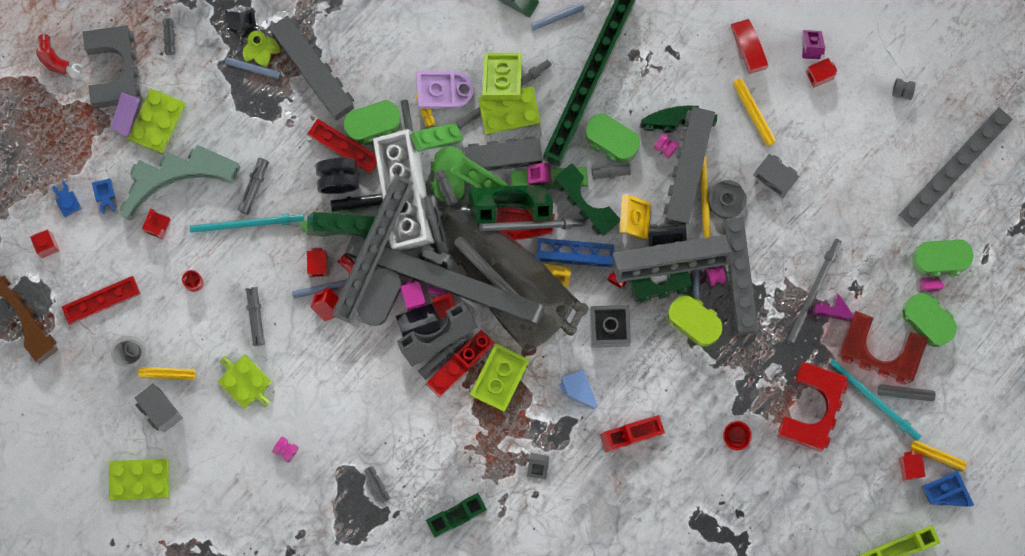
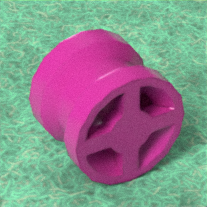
M722 266L706 268V275L710 286H715L719 282L721 284L726 283L725 272Z

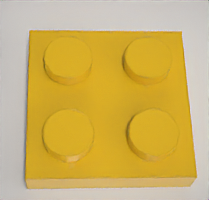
M629 194L622 195L619 232L640 240H648L651 203Z

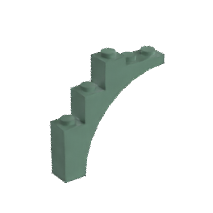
M196 145L195 149L190 151L189 161L168 152L166 157L163 156L160 161V169L139 160L130 171L131 178L136 183L130 187V195L127 201L122 203L120 214L123 218L131 221L139 207L150 196L161 188L181 180L210 178L233 184L241 167L239 163L199 145Z

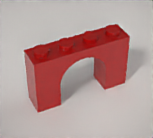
M802 362L794 382L815 389L823 396L826 404L825 414L819 422L813 424L803 423L785 416L782 418L776 437L819 452L823 451L824 448L827 449L831 440L828 437L829 432L834 430L837 419H834L836 411H840L843 403L840 400L842 393L845 394L848 388L847 377Z

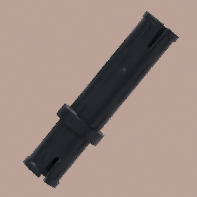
M380 193L360 197L347 196L344 199L330 200L332 212L342 210L353 211V209L378 206L382 204L383 195Z

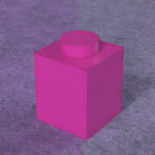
M415 280L404 282L401 290L407 310L411 311L426 306L420 282H415Z

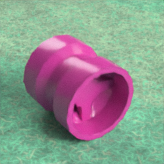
M663 133L653 148L663 152L664 156L669 159L678 148L679 143L670 140L669 136Z
M282 436L274 446L272 453L275 455L281 454L283 460L289 463L299 447L295 444H288V439Z

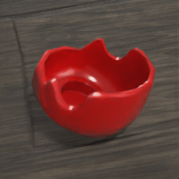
M742 421L730 422L723 432L724 443L732 450H744L752 441L750 427Z

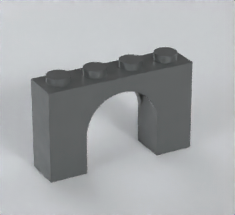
M128 25L82 31L84 50L88 55L112 52L119 54L124 59L123 72L116 80L109 83L88 85L90 104L93 108L117 106L121 92L139 98L141 96V87L137 85L136 79L139 78L138 67H135L134 60H137V53L132 45V42H135L134 32L129 29Z

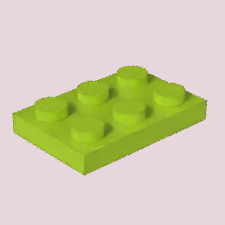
M484 53L482 100L521 99L522 53Z
M533 86L521 89L520 100H482V97L477 98L485 135L541 123Z
M150 88L128 135V141L163 155L186 103Z
M495 343L470 396L505 413L530 359Z
M168 458L109 461L110 501L169 498Z

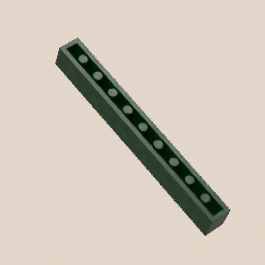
M636 0L614 1L545 149L543 160L558 167L561 166L636 4Z

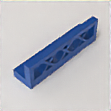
M538 238L536 261L612 268L614 244ZM542 243L550 244L554 250H541ZM563 245H569L573 252H560L559 249ZM582 247H588L592 253L590 255L580 254L578 250ZM602 248L610 249L609 256H599L597 252Z

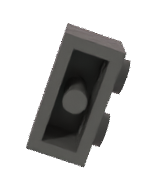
M768 154L753 174L755 178L782 198L785 197L800 177L795 169L786 167L782 164V160L779 157Z

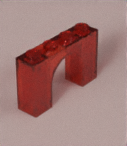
M858 311L852 313L853 319L849 321L837 354L838 357H841V361L848 364L854 362L859 364V368L867 371L872 369L877 371L879 376L885 378L893 377L896 379V382L903 385L912 383L929 338L909 332L905 336L898 357L892 361H881L871 355L866 343L874 317Z

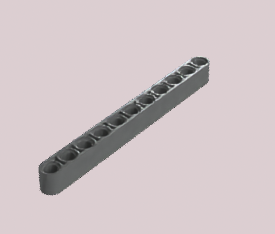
M352 235L345 253L357 258L365 239ZM388 247L384 248L376 265L381 268L391 269L402 276L538 325L545 308L540 303Z

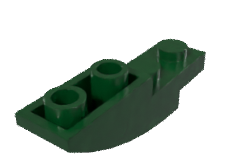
M686 105L659 110L641 119L640 128H644L645 131L659 129L665 133H673L678 130L679 124H682L684 127L688 126V122L685 121L687 111H691L692 107L699 108V106ZM718 114L714 115L712 127H715Z

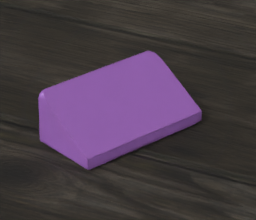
M121 92L111 124L112 129L125 136L129 135L140 98Z

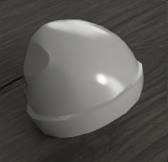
M134 336L118 338L111 348L113 361L123 367H132L140 363L146 355L145 343Z

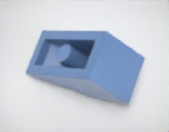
M584 370L561 378L562 383L559 386L563 395L567 394L569 399L591 409L597 408L598 405Z

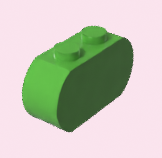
M383 100L349 112L344 120V128L348 138L358 144L364 143V145H369L374 142V138L397 132L401 123L400 113L394 103Z
M606 114L593 116L587 124L586 141L594 151H601L606 154L607 159L619 163L629 162L636 156L640 141L638 134Z
M449 146L441 148L436 152L434 161H431V173L439 170L445 171L446 179L449 180L454 192L453 196H456L457 203L455 205H457L465 198V180L452 173L451 168L460 156L464 154L458 148ZM434 176V180H430V191H434L436 200L440 204L447 206L445 202L446 197H443L438 186L439 181H436Z
M963 239L923 242L917 247L912 256V263L915 270L923 276L929 275L930 278L941 277V274H948L949 277L959 276L960 273L971 265L974 255L969 243Z
M925 293L916 294L903 305L902 318L929 346L940 347L950 342L957 331L953 315L947 310L944 311L939 306L940 302L935 297H930L929 294Z

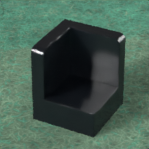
M239 5L225 10L227 27L229 29L244 31L256 26L254 8Z

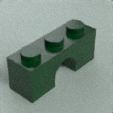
M689 271L667 274L668 282L664 285L655 284L651 277L630 280L634 301H640V304L650 302L651 298L655 297L659 299L668 298L671 293L677 292V295L688 293V289L692 287Z
M476 493L452 508L426 519V522L436 539L487 512V508L479 493Z

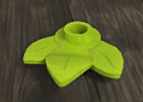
M261 31L251 32L247 39L248 44L243 48V57L246 62L255 59L263 67L268 66L271 54L280 53L277 41L266 37ZM256 36L261 39L258 44L253 41Z

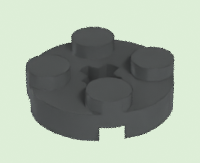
M724 180L717 183L709 193L710 210L718 217L724 219L737 217L744 210L747 203V196L742 186L732 180ZM730 195V199L733 200V202L725 204V201L722 200V197Z
M426 245L420 250L418 258L424 261L426 258L431 264L450 271L454 270L455 262L451 260L452 257L448 254L441 252L439 255L434 252L433 248Z

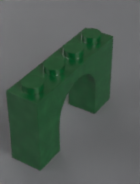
M544 184L469 188V208L476 224L496 223V209L502 207L523 208L529 211L534 221L553 220V201Z

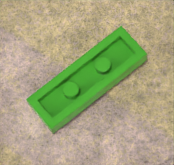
M456 123L414 131L410 134L417 152L457 144L464 140Z
M461 155L451 168L452 173L476 188L508 186L507 182L464 155Z

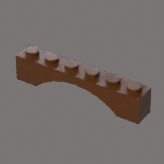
M0 275V296L5 298L14 307L23 326L24 347L35 362L41 364L58 351V348L55 346L57 341L51 334L47 336L44 332L46 327L39 319L36 321L33 318V310L28 305H23L21 302L22 296L17 290L12 291L9 287L11 282L5 275Z

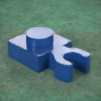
M109 178L93 182L92 187L96 202L102 201L100 211L106 214L105 207L111 206V210L115 212L116 207L110 200L116 198L112 180Z
M62 181L63 189L61 191H58L55 185L52 188L60 196L55 200L63 216L67 217L81 210L82 207L74 192L68 193L69 187Z

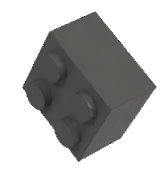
M629 305L590 306L591 348L629 347L631 344Z
M154 383L135 397V400L138 402L135 406L142 414L149 416L147 421L157 431L166 432L183 419L162 390Z

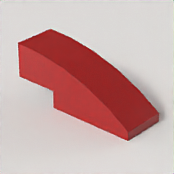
M747 19L731 24L748 74L766 70L768 62L750 20Z
M657 415L605 431L600 434L607 453L665 434L660 416Z

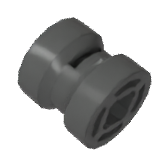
M896 78L892 96H903L905 99L912 100L916 82H904L903 79Z

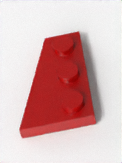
M506 207L498 208L496 223L534 221L527 210ZM553 228L495 231L493 245L553 234Z

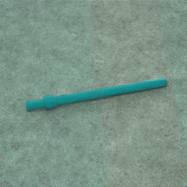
M287 213L276 217L190 225V233L273 224L290 225L292 222L305 221L304 214L289 215Z
M832 359L828 365L838 374L846 376V381L893 420L903 433H908L916 441L922 437L921 434L911 427L909 421L903 420L846 369Z

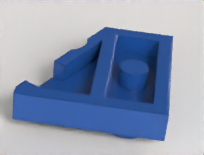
M959 471L921 486L930 505L974 506Z

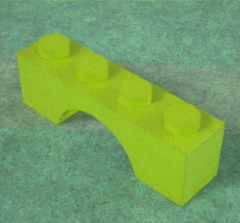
M929 525L856 556H909L938 545L941 542L933 525Z

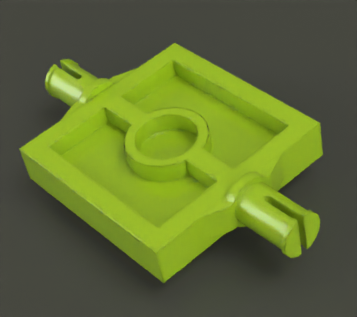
M246 354L235 363H232L226 356L220 360L227 370L217 382L244 409L257 400L265 408L268 406L267 404L271 403L263 394L273 381Z

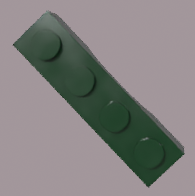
M571 163L554 177L556 181L554 185L560 192L564 191L568 195L566 199L573 207L576 205L580 209V216L585 221L589 220L592 223V230L598 236L600 234L605 236L620 223V218L610 206L595 208L584 201L581 195V183L584 176Z
M312 212L307 216V235L323 237L354 235L366 239L376 216Z

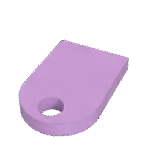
M416 71L418 109H460L470 102L474 88L471 80L465 74L458 71ZM459 87H467L469 93L462 94L459 91Z

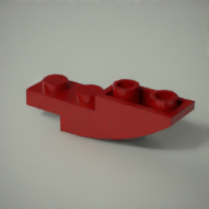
M481 329L426 385L440 398L487 353L495 342Z

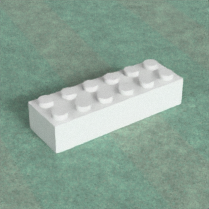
M409 129L373 139L383 199L395 174L414 182L390 234L391 248L399 252L435 243L430 220L426 216L428 212L424 197L427 196L420 152H417L410 137V134L413 132Z

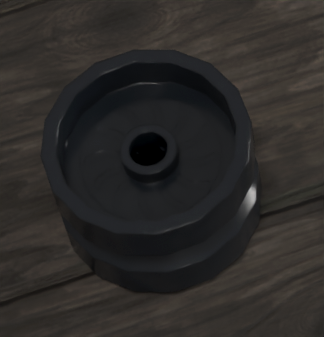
M331 158L315 164L316 175L321 177L317 180V190L319 193L343 194L359 189V179L354 175L358 171L355 159Z

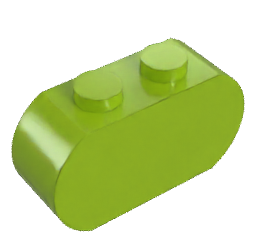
M678 297L672 302L668 310L669 323L700 347L714 344L722 333V322L718 318L719 315L714 310H707L703 307L702 301L696 297Z

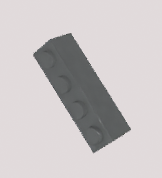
M534 136L526 137L520 141L508 139L503 143L490 141L487 142V145L473 143L469 144L468 147H464L465 157L488 171L527 167L543 163L540 138H535Z

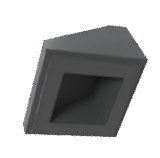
M530 453L527 477L546 479L549 456Z

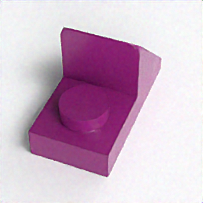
M803 30L802 58L820 59L821 54H825L822 31Z
M838 293L834 295L832 307H830L829 303L819 302L812 309V315L848 322L853 319L852 312Z

